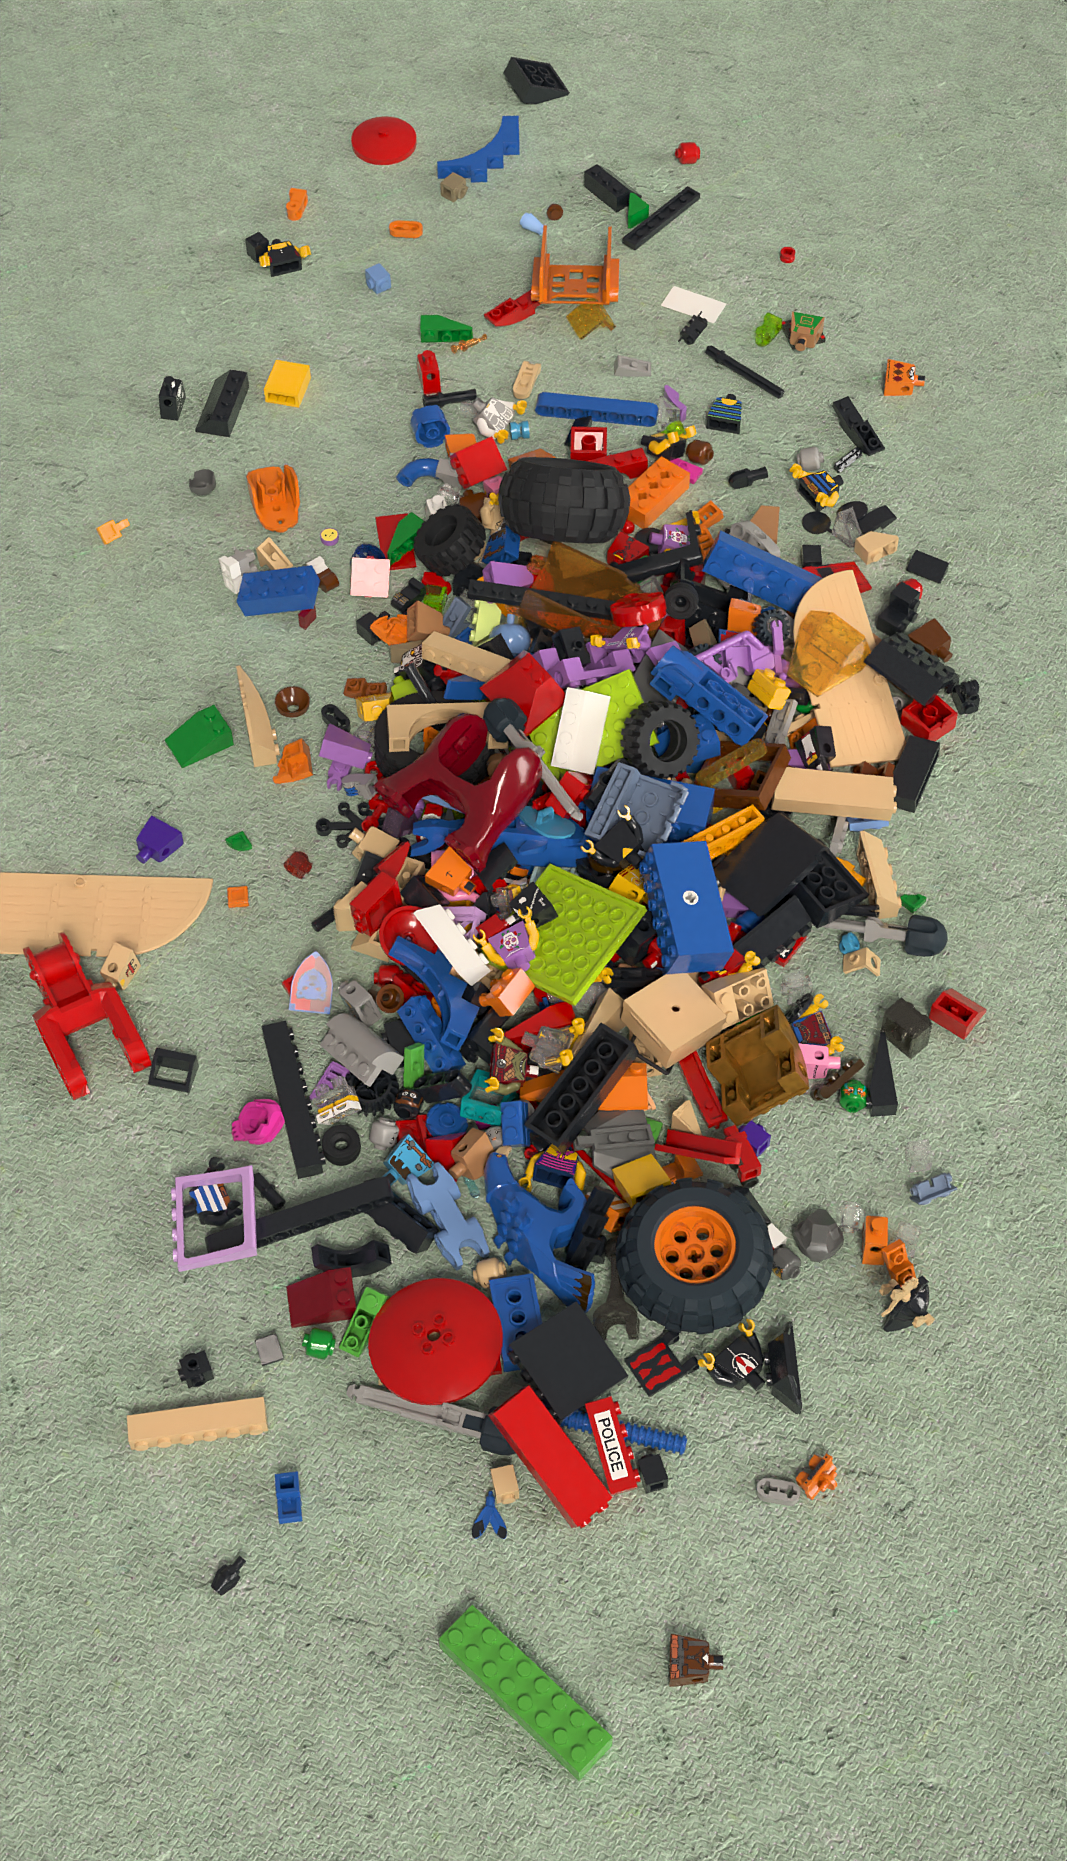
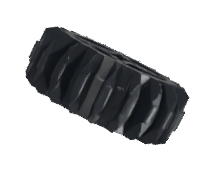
M381 1070L369 1088L364 1083L358 1086L362 1081L350 1072L351 1075H346L345 1081L342 1084L343 1097L348 1095L358 1097V1102L362 1110L356 1109L358 1115L364 1112L366 1117L369 1113H372L375 1117L376 1112L384 1114V1109H391V1104H394L399 1093V1083L395 1074L392 1075ZM385 1089H387L386 1092L381 1097H379V1095L383 1093Z

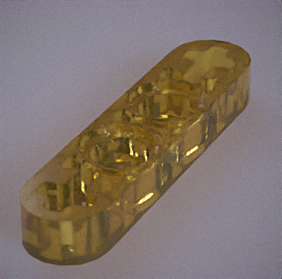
M760 738L754 739L700 770L695 777L698 785L711 787L763 757L767 753L766 744ZM744 756L743 759L736 761L737 758ZM727 766L726 769L719 771L721 767Z

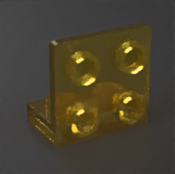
M587 298V299L585 300V301H596V302H598V300H596V299H594V298ZM580 304L566 316L581 340L600 325L603 328L606 326L610 331L616 327L604 306L599 304Z

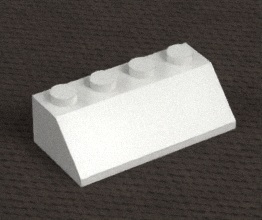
M567 687L551 766L594 775L610 696Z
M436 905L414 912V915L448 961L467 983L473 986L491 971L487 966L489 963L488 959L483 953H477L475 949L478 946L471 938L467 939L465 937L466 930L460 923L456 925L453 921L456 917L449 908L445 910L441 905Z

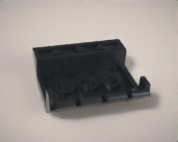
M899 632L882 639L863 661L923 706L932 703L940 689L948 686L946 693L951 694L953 693L954 686L959 685L960 676L955 673L953 668L942 664L938 657L927 653L924 647L913 643L904 633Z

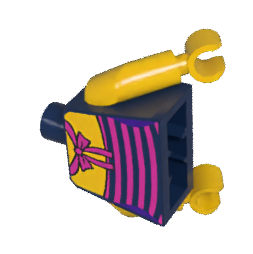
M549 1146L545 1151L531 1157L525 1171L526 1176L522 1177L518 1183L521 1187L527 1183L526 1190L531 1192L532 1177L533 1181L561 1189L564 1188L568 1179L572 1178L580 1190H584L586 1171L582 1162L578 1161L579 1154L574 1152L571 1146L564 1155Z

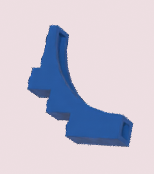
M502 116L501 126L496 136L477 152L458 159L437 161L438 179H444L454 172L463 178H471V183L487 182V169L504 168L503 155H520L519 116Z
M398 936L388 955L402 962L415 972L430 989L439 1005L443 1020L440 1042L459 1051L480 1008L461 998L468 983L449 974L453 966L442 952L437 950L433 954Z

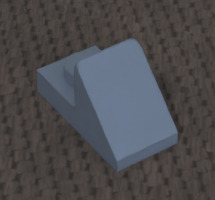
M456 596L443 617V625L450 628L449 637L451 638L470 625L465 619L472 609L468 603Z

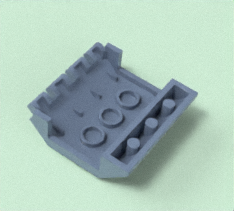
M618 762L584 834L598 842L621 819L626 820L619 816L618 810L622 815L627 814L628 810L624 806L627 805L630 809V815L634 816L642 827L644 838L642 847L644 851L639 850L638 855L643 859L651 844H661L667 841L673 828L671 824L676 822L681 811L680 805H684L689 794L688 789L682 784L673 781L669 785L641 775L636 768Z

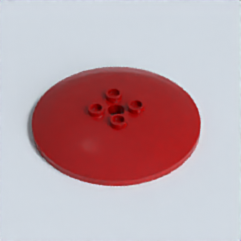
M426 1279L410 1284L396 1292L376 1314L369 1333L368 1349L370 1361L382 1384L403 1400L420 1405L452 1403L475 1392L492 1375L502 1353L503 1329L497 1310L491 1301L475 1287L454 1279ZM433 1332L440 1334L439 1339L435 1341L429 1340L428 1337Z

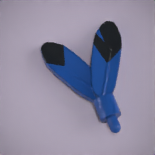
M492 1491L488 1492L486 1506L472 1527V1537L474 1539L483 1535L489 1522L498 1537L501 1539L507 1537V1528L495 1508V1497H493Z

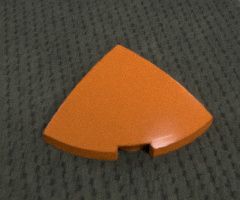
M397 614V617L388 619V616H383L374 621L370 626V629L389 646L409 642L407 640V615Z

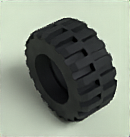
M457 504L445 506L444 509L440 508L435 514H431L429 519L424 521L422 527L418 529L413 544L415 555L430 572H434L438 576L455 575L460 570L466 569L469 564L475 561L476 556L480 555V550L484 547V541L486 540L485 527L466 506Z
M649 701L639 705L638 709H634L630 713L631 717L626 718L624 722L626 724L625 729L621 731L623 740L620 741L621 746L624 747L622 753L624 758H628L629 764L636 768L640 774L660 779L674 778L678 776V773L682 774L687 770L686 766L692 765L694 762L692 758L697 756L698 750H696L697 745H700V739L697 737V734H700L699 727H695V718L690 716L691 713L687 709L672 702ZM664 721L670 731V744L666 752L656 758L650 747V737L654 728Z

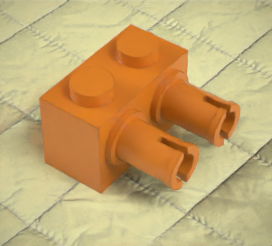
M522 968L507 969L502 973L501 979H493L490 982V993H482V996H479L480 1005L484 1007L492 1006L500 1017L513 1016L535 987Z

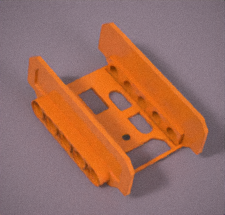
M543 225L541 257H534L531 301H539L540 304L609 305V302H618L619 258H611L612 227H608L607 255H604V266L550 265V254H547V225ZM570 272L583 273V279H569ZM564 277L565 282H553V278ZM595 277L599 278V282H587V279ZM552 287H564V291L553 292ZM587 288H599V291L597 293H588ZM556 297L594 298L598 302L551 301V299Z

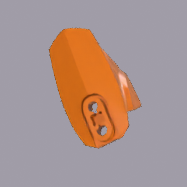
M284 465V472H282L280 467L274 466L248 472L246 478L250 499L256 516L263 527L279 533L286 532L290 527L293 528L298 523V508L300 505L298 478L293 468Z

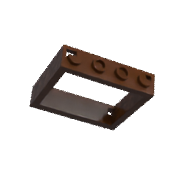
M720 741L721 755L706 759L693 785L711 788L725 759L773 761L758 791L714 788L715 808L745 809L753 804L757 810L765 811L791 760L786 745L748 742L743 748L732 741Z

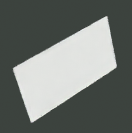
M673 286L661 306L690 316H698L702 311L700 317L707 319L708 322L715 323L726 303Z

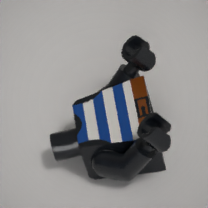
M212 1157L209 1160L210 1168H207L204 1173L223 1171L225 1165L223 1163L217 1165L220 1158ZM224 1184L192 1187L189 1190L191 1203L184 1205V1218L186 1219L197 1214L201 1225L207 1224L221 1227L232 1218L243 1213L242 1209L237 1208L241 1203L236 1200H230Z

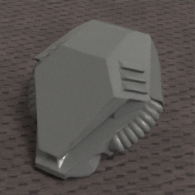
M817 1209L805 1221L800 1222L793 1233V1238L799 1250L812 1262L820 1263L831 1258L844 1243L843 1232L825 1209Z

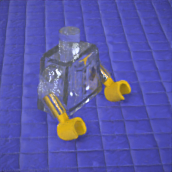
M583 1018L574 1019L572 1021L573 1026L568 1025L559 1029L542 1026L537 1036L525 1031L521 1043L532 1047L529 1058L538 1063L542 1068H547L559 1074L562 1065L567 1066L570 1064V1060H573V1054L569 1048L574 1038L573 1032L577 1035H581L584 1032L585 1023Z

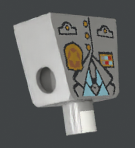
M356 980L350 983L345 981L339 985V995L346 1008L354 1017L358 1018L368 1027L382 1018L371 994ZM364 1004L365 1008L362 1010L360 1006Z

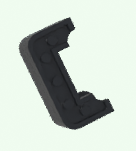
M682 558L670 582V586L683 582L695 588L699 597L698 607L689 619L697 622L706 619L708 625L714 628L718 626L728 629L731 598L752 603L751 593L730 585L727 592H723L693 581L695 572L690 570V561ZM684 597L676 598L678 605H684L687 602Z

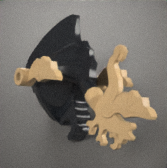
M923 1275L919 1278L913 1277L911 1280L909 1279L902 1286L894 1279H891L887 1284L881 1285L879 1292L882 1296L892 1291L890 1296L892 1299L891 1304L881 1314L882 1317L888 1314L883 1325L884 1331H897L912 1325L917 1328L924 1323L930 1326L934 1322L935 1318L927 1312L929 1305V1281Z

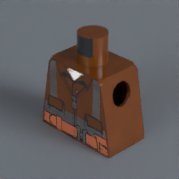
M671 1634L669 1687L708 1682L709 1669L723 1670V1655L709 1654L708 1641Z

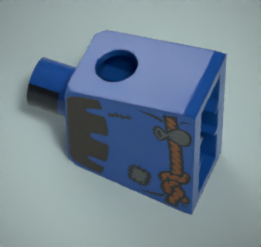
M503 523L501 530L490 535L482 562L488 565L490 561L511 563L519 558L520 536Z

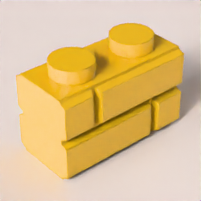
M756 669L752 676L753 679L750 680L747 686L748 690L768 708L783 709L786 703L785 699L788 698L791 692L785 686L786 682L776 678L775 672L771 669Z

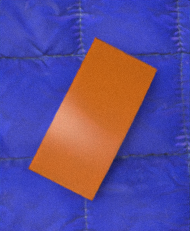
M898 1239L881 1249L891 1279H894L902 1286L909 1279L916 1278L914 1266L908 1260L903 1241Z

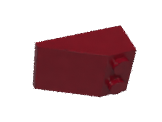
M351 1267L328 1270L286 1286L291 1328L350 1320L356 1311Z

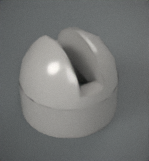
M900 696L892 697L895 707L899 700L901 701L896 711H902L905 707V700Z

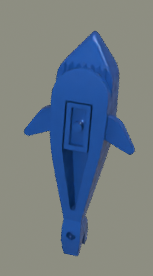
M517 816L500 834L491 850L505 842L518 861L517 864L528 869L527 875H531L534 867H547L549 864L563 868H577L576 859L584 858L588 855V852H583L580 846L588 850L590 844L585 840L592 841L593 845L597 842L584 834L586 830L572 819L568 820L574 823L576 827L575 834L564 839H554L539 834ZM465 818L451 821L425 819L413 823V835L423 836L426 839L411 845V857L424 855L441 847L445 843L444 839L448 834L460 829L464 824Z

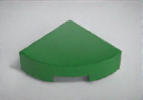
M243 831L225 839L226 844L234 850L247 851L252 849V844Z
M904 894L900 896L901 905L911 913L917 911L927 899L921 894Z

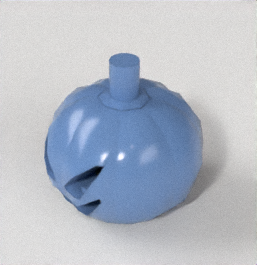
M507 614V624H500L494 627L490 632L489 638L501 633L512 655L516 656L523 650H529L531 637L525 627L514 624V614Z

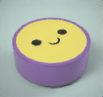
M334 528L324 529L320 534L321 542L326 546L337 544L339 541L338 531Z

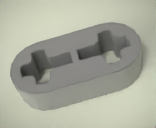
M763 1478L757 1484L756 1495L764 1502L793 1506L799 1501L800 1488L793 1482ZM766 1485L771 1490L768 1494H764L763 1490ZM788 1490H792V1494H794L792 1498H787L786 1493Z

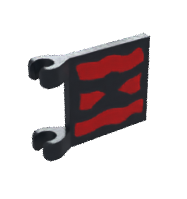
M667 1332L662 1338L625 1360L626 1365L649 1398L683 1376L699 1369L696 1357L690 1358L681 1365L669 1348V1345L679 1341V1333Z

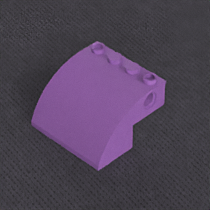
M591 642L585 644L591 663L585 668L582 667L580 657L559 661L556 648L539 650L532 655L552 676L561 689H567V687L577 688L584 685L591 686L625 670L631 669L632 673L636 670L629 649L612 651L608 654L605 648L592 646Z

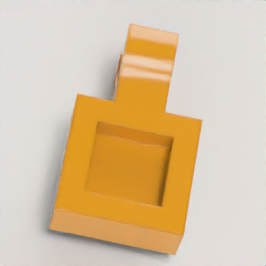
M127 518L116 524L114 520H110L97 527L96 530L105 545L121 537L120 530L128 527L130 524Z

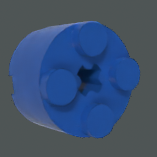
M438 405L425 406L412 412L413 416L411 417L410 425L419 444L427 448H434L444 443L445 435H450V427L444 412Z

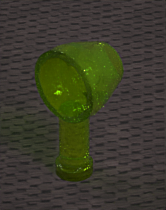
M674 421L666 427V430L659 432L668 434L677 431L678 436L682 433L685 435L684 426L681 421Z

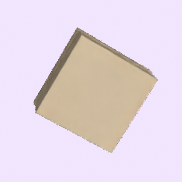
M687 973L666 974L628 997L623 1002L624 1008L621 1016L622 1022L665 1069L704 1046L706 1042L719 1036L727 1019L723 1011Z

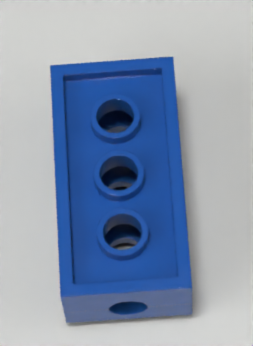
M533 1273L489 1280L491 1303L497 1310L503 1329L501 1359L504 1373L520 1370L518 1365H513L508 1358L509 1344L542 1324Z

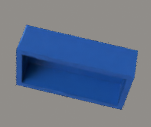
M312 565L244 573L237 604L245 617L314 609L320 579Z

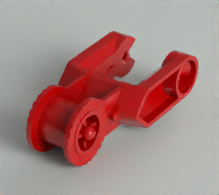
M63 931L58 933L59 944L35 954L32 953L29 947L23 948V952L31 970L29 976L32 980L36 981L42 997H44L42 1000L44 1006L32 1015L64 1085L74 1101L89 1094L90 1091L85 1075L65 1036L107 1019L112 1033L118 1041L133 1073L151 1067L152 1064L145 1045L115 987L111 982L93 984L91 979H86L79 964L80 956L74 952L73 946Z

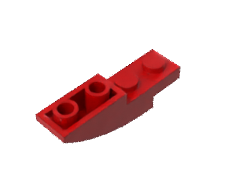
M531 290L515 300L512 298L507 299L485 313L484 317L495 326H507L535 314V308L541 304L539 301H531Z

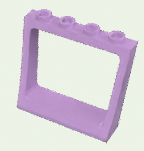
M252 1165L224 1171L175 1177L176 1187L171 1188L172 1201H176V1208H172V1220L176 1221L177 1228H172L173 1242L177 1241V1249H173V1261L178 1262L179 1272L257 1256L254 1172ZM242 1182L244 1243L225 1250L185 1258L183 1190L187 1187Z

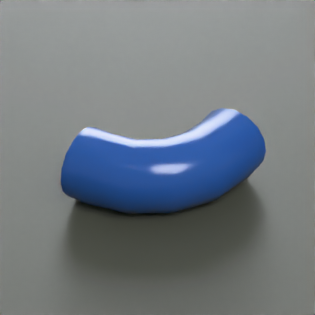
M431 458L416 459L406 464L399 471L396 478L399 483L406 487L412 486L416 479L424 476L439 479L436 477L439 460Z

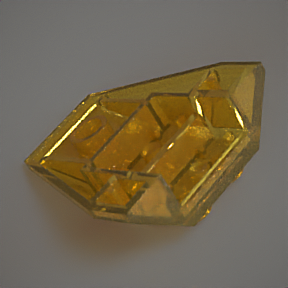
M811 610L800 624L786 674L813 695L819 697L861 672L867 665L863 661L871 653L865 636L835 613Z

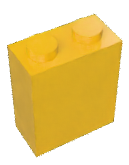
M276 360L264 387L265 402L299 408L311 379L310 365Z
M652 1154L612 1169L616 1187L631 1208L643 1200L646 1194L662 1184L664 1187L672 1184L670 1178Z

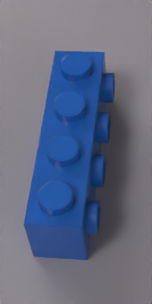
M425 995L411 997L397 1011L415 1043L425 1044L424 1058L433 1073L454 1069L460 1070L466 1065L460 1051H456L440 1042L443 1024Z

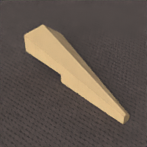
M608 988L599 996L589 1020L585 1023L583 1034L578 1035L572 1048L573 1059L600 1023L605 1024L615 1032H619L626 1026L621 1020L624 1000L612 989Z

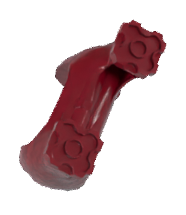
M462 713L447 722L445 727L432 740L426 751L413 763L387 778L378 780L373 788L382 796L386 804L393 810H397L407 819L414 813L417 803L423 797L429 795L438 796L450 804L451 807L465 814L464 824L460 829L448 834L444 841L467 864L480 873L486 867L488 855L500 834L523 811L536 792L542 777L543 766L537 752L529 747L516 748L501 760L490 780L475 786L459 778L458 776L477 760L486 745L488 733L485 720L476 714Z

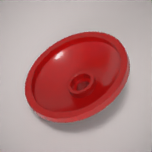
M398 907L388 913L381 923L379 929L381 948L392 961L404 965L388 955L398 936L404 939L406 937L411 938L412 943L433 954L438 950L437 944L414 915L415 911L422 909L420 907Z

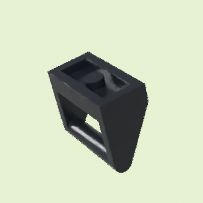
M156 1048L148 1085L190 1093L199 1068L197 1056ZM160 1066L187 1071L186 1084L156 1078Z

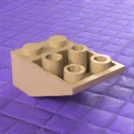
M766 968L720 977L701 986V989L727 1016L722 1030L774 1006Z

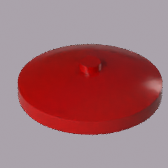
M382 116L368 119L359 124L352 133L351 143L353 152L361 160L374 165H392L412 155L416 149L417 137L414 128L406 121L395 117Z

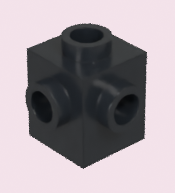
M205 1350L196 1354H187L182 1359H179L181 1368L177 1369L181 1382L186 1381L188 1388L200 1387L207 1381L214 1379Z

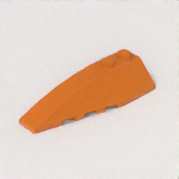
M632 1063L598 1110H648L646 1063ZM565 1070L525 1081L523 1087L520 1088V1100L542 1102Z

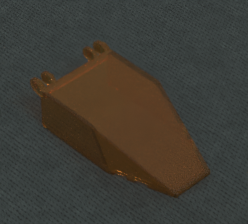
M553 541L547 558L537 554L533 555L531 558L532 563L530 562L527 565V570L530 573L538 575L531 587L532 589L617 601L631 593H645L640 589L641 586L637 583H632L623 571L561 542ZM526 590L520 606L505 604V609L511 614H518L556 633L561 629L580 626L584 638H590L591 635L613 638L623 628L615 626L612 620L584 616L531 590ZM663 618L646 624L649 627L647 632L649 637H654Z

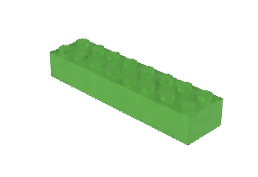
M473 1605L439 1638L440 1649L578 1781L611 1748L613 1737Z

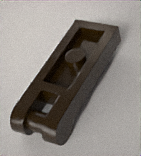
M849 1059L841 1066L842 1070L839 1073L835 1072L827 1078V1084L812 1091V1099L814 1101H821L830 1098L865 1066L864 1062L861 1059L854 1061Z

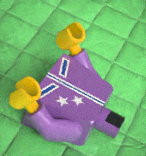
M646 624L637 627H623L611 639L602 638V635L590 636L591 645L605 648L608 654L612 651L629 649L633 663H640L645 653L651 648V638L647 634L649 627Z

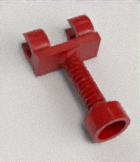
M378 793L369 800L370 809L375 811L371 816H367L361 824L365 832L371 826L378 828V819L382 813L394 816L396 812L383 800L379 799L381 795Z

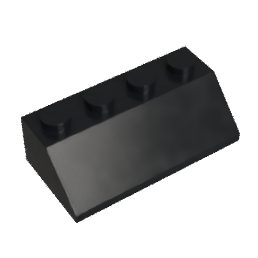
M230 369L215 379L195 432L230 437L249 389L247 372Z
M794 895L736 942L733 948L744 957L748 951H753L755 956L760 958V963L757 966H751L752 970L765 968L770 962H775L783 951L790 950L800 937H805L811 932L812 920L799 899Z

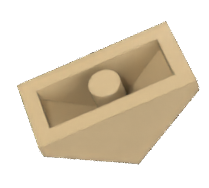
M690 1100L685 1101L672 1113L671 1129L702 1135Z

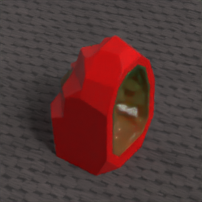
M424 572L422 583L426 586L427 595L443 597L451 593L452 586L450 582L434 572Z

